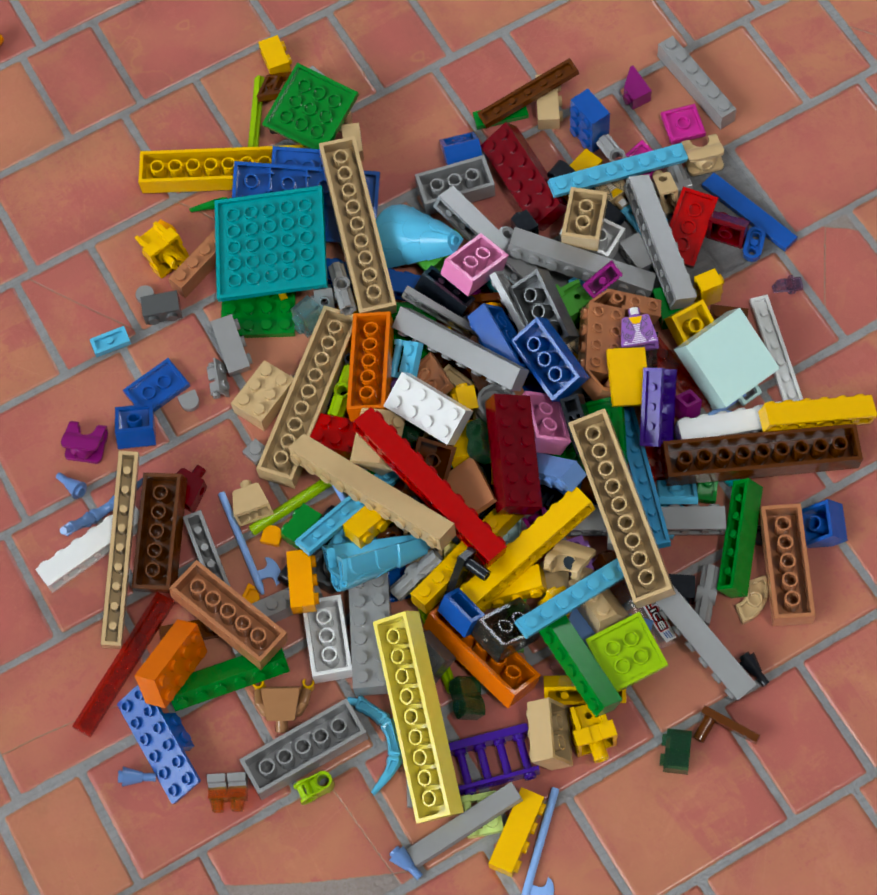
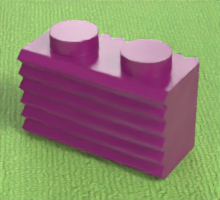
M611 260L583 283L582 286L592 298H595L622 277L623 272Z

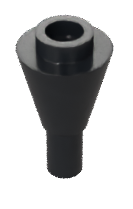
M748 651L739 658L741 661L739 664L743 669L756 677L763 687L769 683L768 679L761 672L762 669L754 652L750 654Z

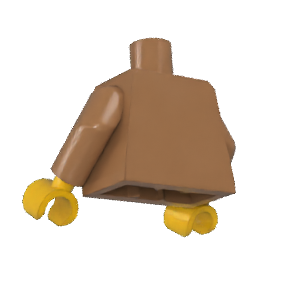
M303 679V689L302 686L266 687L264 681H262L260 686L253 684L255 689V706L260 714L266 717V721H276L277 733L288 732V721H295L297 717L302 716L309 704L311 692L315 688L314 680H312L310 686H307L306 679Z

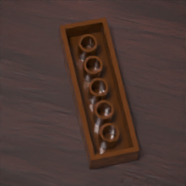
M143 472L132 589L138 592L170 593L169 588L178 579L188 480L182 474Z

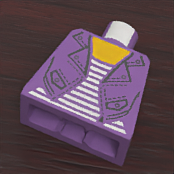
M638 307L630 308L628 310L629 317L622 318L621 347H645V351L659 349L658 337L649 314L641 315Z

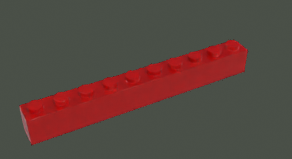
M370 407L353 421V430L431 510L455 524L456 536L467 548L471 546L476 550L475 556L486 568H489L505 554L507 546L504 539L492 532L491 526L478 517L479 515L475 509L469 508L465 504V500L460 494L454 493L450 484L438 476L433 466H428L424 462L423 456L411 448L407 439L401 438L397 434L398 432L392 424H387L383 415L378 410L375 411Z

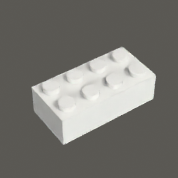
M401 372L383 405L446 445L456 444L473 413L471 409L411 373Z
M341 594L319 598L320 604L316 605L317 612L303 613L313 680L317 684L351 678L352 657Z

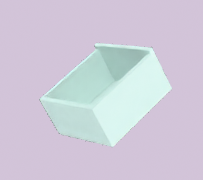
M741 308L727 311L674 349L711 405L710 408L712 410L726 408L737 399L742 406H745L762 393L758 384L780 369ZM753 388L755 393L744 399L743 395Z

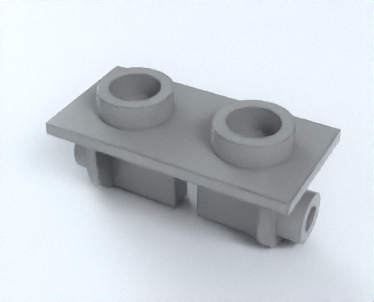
M213 358V362L209 363L207 367L209 381L215 380L209 383L211 396L214 399L220 398L222 394L230 397L226 365Z

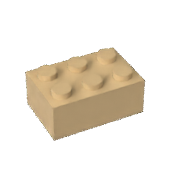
M571 187L561 234L562 243L580 249L598 251L607 208L608 192Z
M264 360L231 402L234 413L265 431L280 412L294 378Z
M549 697L527 702L526 716L529 723L528 738L530 740L529 756L531 763L551 771L573 766L568 706Z

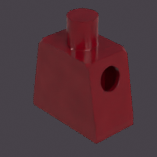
M197 465L192 472L181 468L176 473L182 474L188 479L185 509L191 513L196 511L207 489V485L202 479L206 470L200 465Z

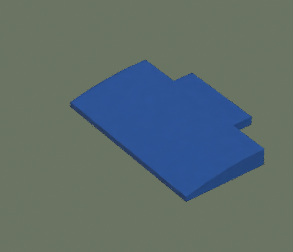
M273 146L271 164L234 161L232 198L322 185L326 241L341 243L319 149ZM364 171L376 220L381 173L378 171Z

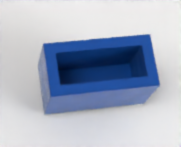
M459 587L444 595L437 610L464 638L476 632L485 617V614Z

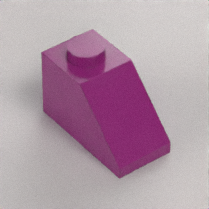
M632 65L624 85L623 100L626 105H629L634 110L651 101L652 91Z

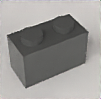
M177 290L140 297L142 314L146 325H156L159 322L176 321L182 318L180 298Z

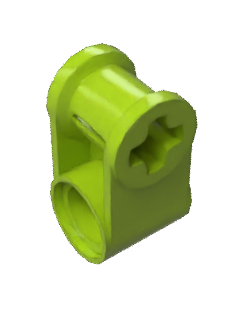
M320 771L296 782L293 787L301 797V805H306L330 793L335 787V782L328 772ZM322 779H329V783L326 786L319 785Z

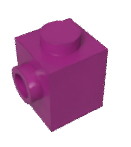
M691 389L677 395L675 399V415L679 419L689 417L690 419L697 418L700 415L702 400Z

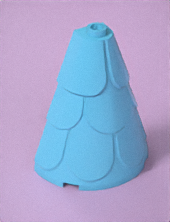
M391 205L384 209L376 219L387 268L405 264L409 265L424 260L429 261L451 255L457 251L463 241L462 236L442 221L435 220L430 215L424 214L408 205Z
M412 535L373 539L370 544L365 545L362 549L353 542L322 546L326 569L330 572V581L337 592L352 589L397 567L401 568L426 555L428 550H430V546L424 540L417 539Z

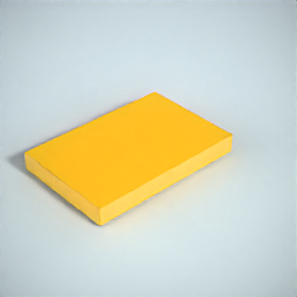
M645 347L607 349L606 357L612 407L641 406L643 367H647Z

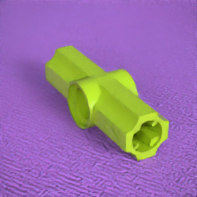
M344 365L339 382L334 387V396L327 413L328 415L345 418L350 365Z

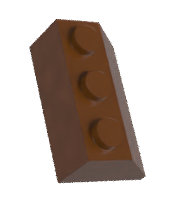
M419 436L415 452H419L423 456L424 462L428 466L431 465L436 469L438 476L442 480H448L457 447ZM405 483L403 493L411 496L416 495Z

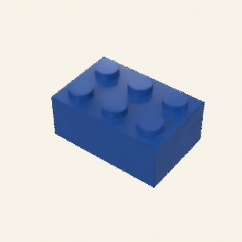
M586 89L570 100V132L580 140L584 149L594 153L600 149L596 145L599 138L609 134L610 112L589 89Z

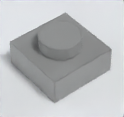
M255 438L242 452L243 455L257 466L265 446Z

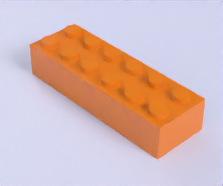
M391 311L353 314L346 408L351 422L360 416L362 408L372 407L373 409L389 410L383 405L391 390L394 328L392 327L394 321Z
M439 606L428 614L423 628L426 631L430 630L456 657V660L507 709L535 688L541 675L487 623L482 621L476 632L464 638L437 611Z

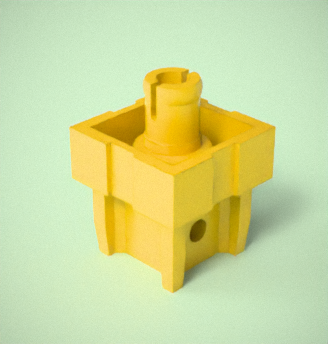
M156 221L153 223V227L142 236L134 237L139 245L143 247L142 254L150 262L149 264L153 272L161 279L169 274L172 269L176 270L189 257L186 248L182 245L183 242L179 234L171 227L166 229Z
M587 704L570 707L573 745L577 757L592 753L595 763L608 760L607 748L617 746L616 739L618 734L613 720H608L606 714L595 717Z

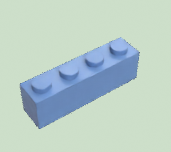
M537 453L540 485L572 492L587 475L577 461Z

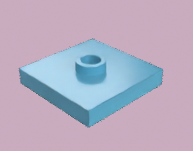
M657 480V494L660 504H698L696 483L666 486L665 480Z

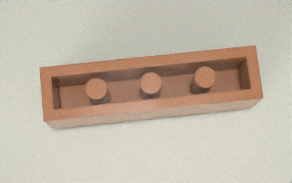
M215 229L168 278L171 288L174 291L177 290V293L184 298L216 267Z

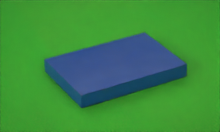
M167 358L123 389V392L133 405L153 403L155 412L189 388L190 383L171 360Z

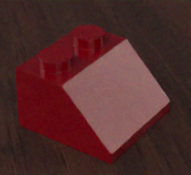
M714 211L709 218L707 238L742 249L749 230L750 221H746L741 217L730 216L725 212Z

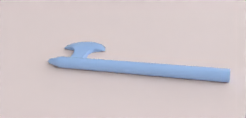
M220 492L218 494L254 584L261 595H264L262 580L272 578L277 586L280 584L278 581V576L281 572L280 568L273 559L265 557L267 566L264 569L257 570L241 529L234 517L226 493Z
M552 787L521 895H554V884L549 877L546 885L543 887L535 886L533 882L559 793V789Z

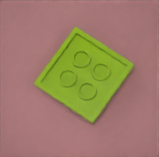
M640 611L585 639L594 658L617 692L669 666Z

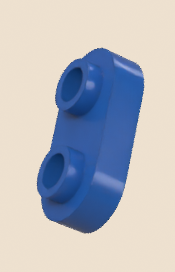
M751 227L747 232L743 257L749 262H755L761 257L766 236L764 229L761 227Z

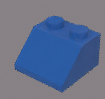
M474 131L439 140L446 165L482 155L480 141Z
M153 403L115 407V435L118 449L156 445Z
M826 499L802 509L807 548L833 547L848 541L843 504Z

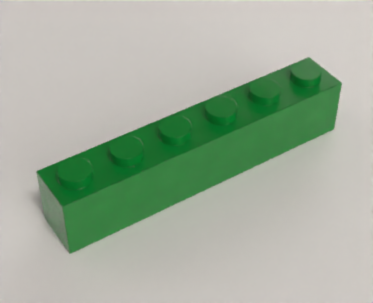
M750 478L735 480L732 486L717 590L730 598L748 596L763 487Z
M563 616L539 631L544 642L548 645L594 716L599 717L615 710L623 699L567 616Z
M283 648L275 654L262 670L242 655L193 672L171 701L175 712L290 672Z

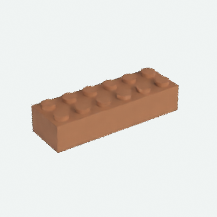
M801 503L761 506L759 519L772 626L813 624L816 615Z
M197 560L169 588L171 597L260 670L288 641L286 631Z

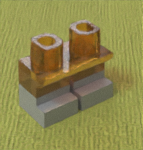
M246 772L227 773V775L225 773L207 774L208 799L211 802L212 811L214 813H223L224 803L231 802L232 812H243L245 801H248V775Z

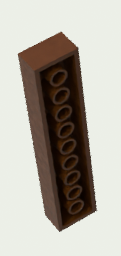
M856 423L663 441L660 450L666 486L859 468L863 461Z

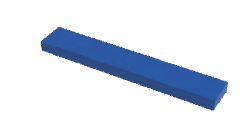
M713 173L702 183L703 189L712 196L718 197L721 203L739 217L750 221L752 227L758 226L764 229L765 237L784 252L797 241L798 237L716 173Z

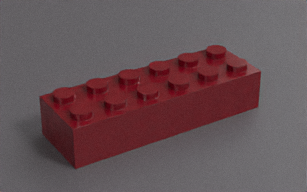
M505 122L480 145L522 211L527 209L538 224V229L545 231L566 212L567 201L563 196L553 197L547 183L549 180L547 171L517 126Z
M493 394L485 402L494 494L497 500L495 502L496 513L533 515L543 506L530 396Z

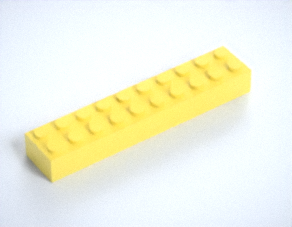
M404 611L374 621L373 626L416 823L431 822L464 813L419 611Z

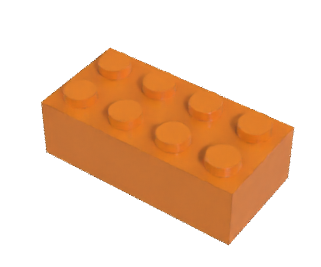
M177 619L134 675L146 704L166 709L192 672L195 671L200 661L206 656L208 651L196 623Z

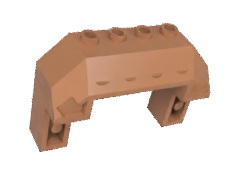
M608 288L590 300L585 308H582L580 313L578 362L590 377L581 387L593 401L611 397L606 350L622 348V318L629 317L628 310L630 308L638 307L641 315L649 314L654 325L661 317V300ZM628 406L641 409V406Z

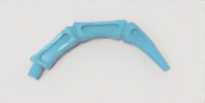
M348 697L347 700L350 705L355 706L358 712L367 715L379 725L387 739V753L389 756L386 759L387 765L383 774L371 791L375 796L394 776L402 764V754L393 718H390L389 713L378 708L365 697Z

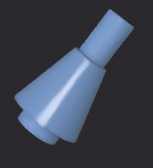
M61 472L56 475V479L63 483L74 499L85 495L87 488L85 482L66 477Z
M124 766L123 770L118 771V783H122V787L141 783L142 781L156 782V773H143Z
M404 845L401 848L396 846L391 851L389 861L409 871L416 880L423 875L414 865Z

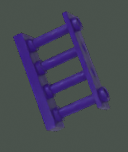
M643 367L640 446L661 447L663 441L674 440L677 369Z
M527 723L448 743L451 756H455L458 759L464 785L458 786L460 795H474L482 789L521 779L528 781L535 779L536 775H540L539 766H531L525 739L528 736ZM512 740L517 742L524 768L515 772L511 770L505 748L506 742ZM492 745L497 747L504 772L503 775L496 777L491 775L485 753L486 747ZM474 750L477 752L484 780L472 783L465 755L467 754L466 752Z

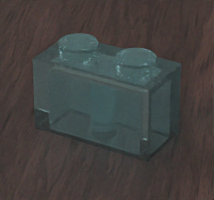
M307 295L291 309L292 320L295 323V330L308 338L314 331L321 314V309Z

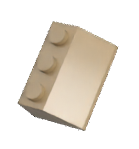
M362 408L360 415L363 414L369 408ZM374 409L383 415L388 425L392 424L396 428L397 434L402 438L405 419L391 410ZM356 433L350 461L381 476L392 472L393 470Z
M569 580L568 588L579 581ZM610 589L605 590L577 608L596 634L630 616Z

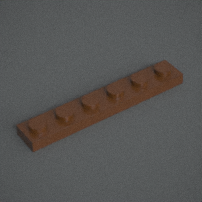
M569 58L477 112L487 129L579 75V71Z

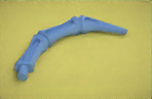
M143 478L137 482V490L142 486ZM115 495L99 508L91 509L79 519L69 521L60 528V533L69 536L77 530L96 524L100 519L113 511Z

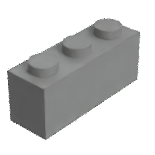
M232 314L210 321L229 376L232 377L251 370L250 364L253 362L250 353H245L244 347L247 345L244 336H239L238 330L241 328L238 319H233Z

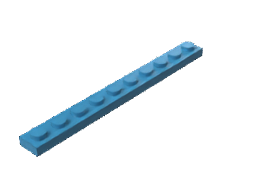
M627 406L624 407L627 461L630 473L659 549L671 546V541L645 446H640V428L633 407Z

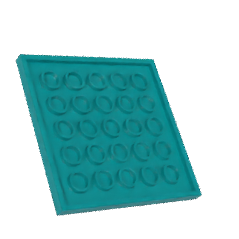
M322 185L214 201L218 302L328 287Z

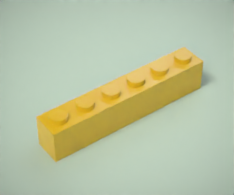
M857 394L852 397L841 395L836 398L821 397L816 400L805 398L800 401L785 400L779 403L769 401L764 403L758 411L763 432L855 423L856 425L871 424L877 417V411L872 395Z

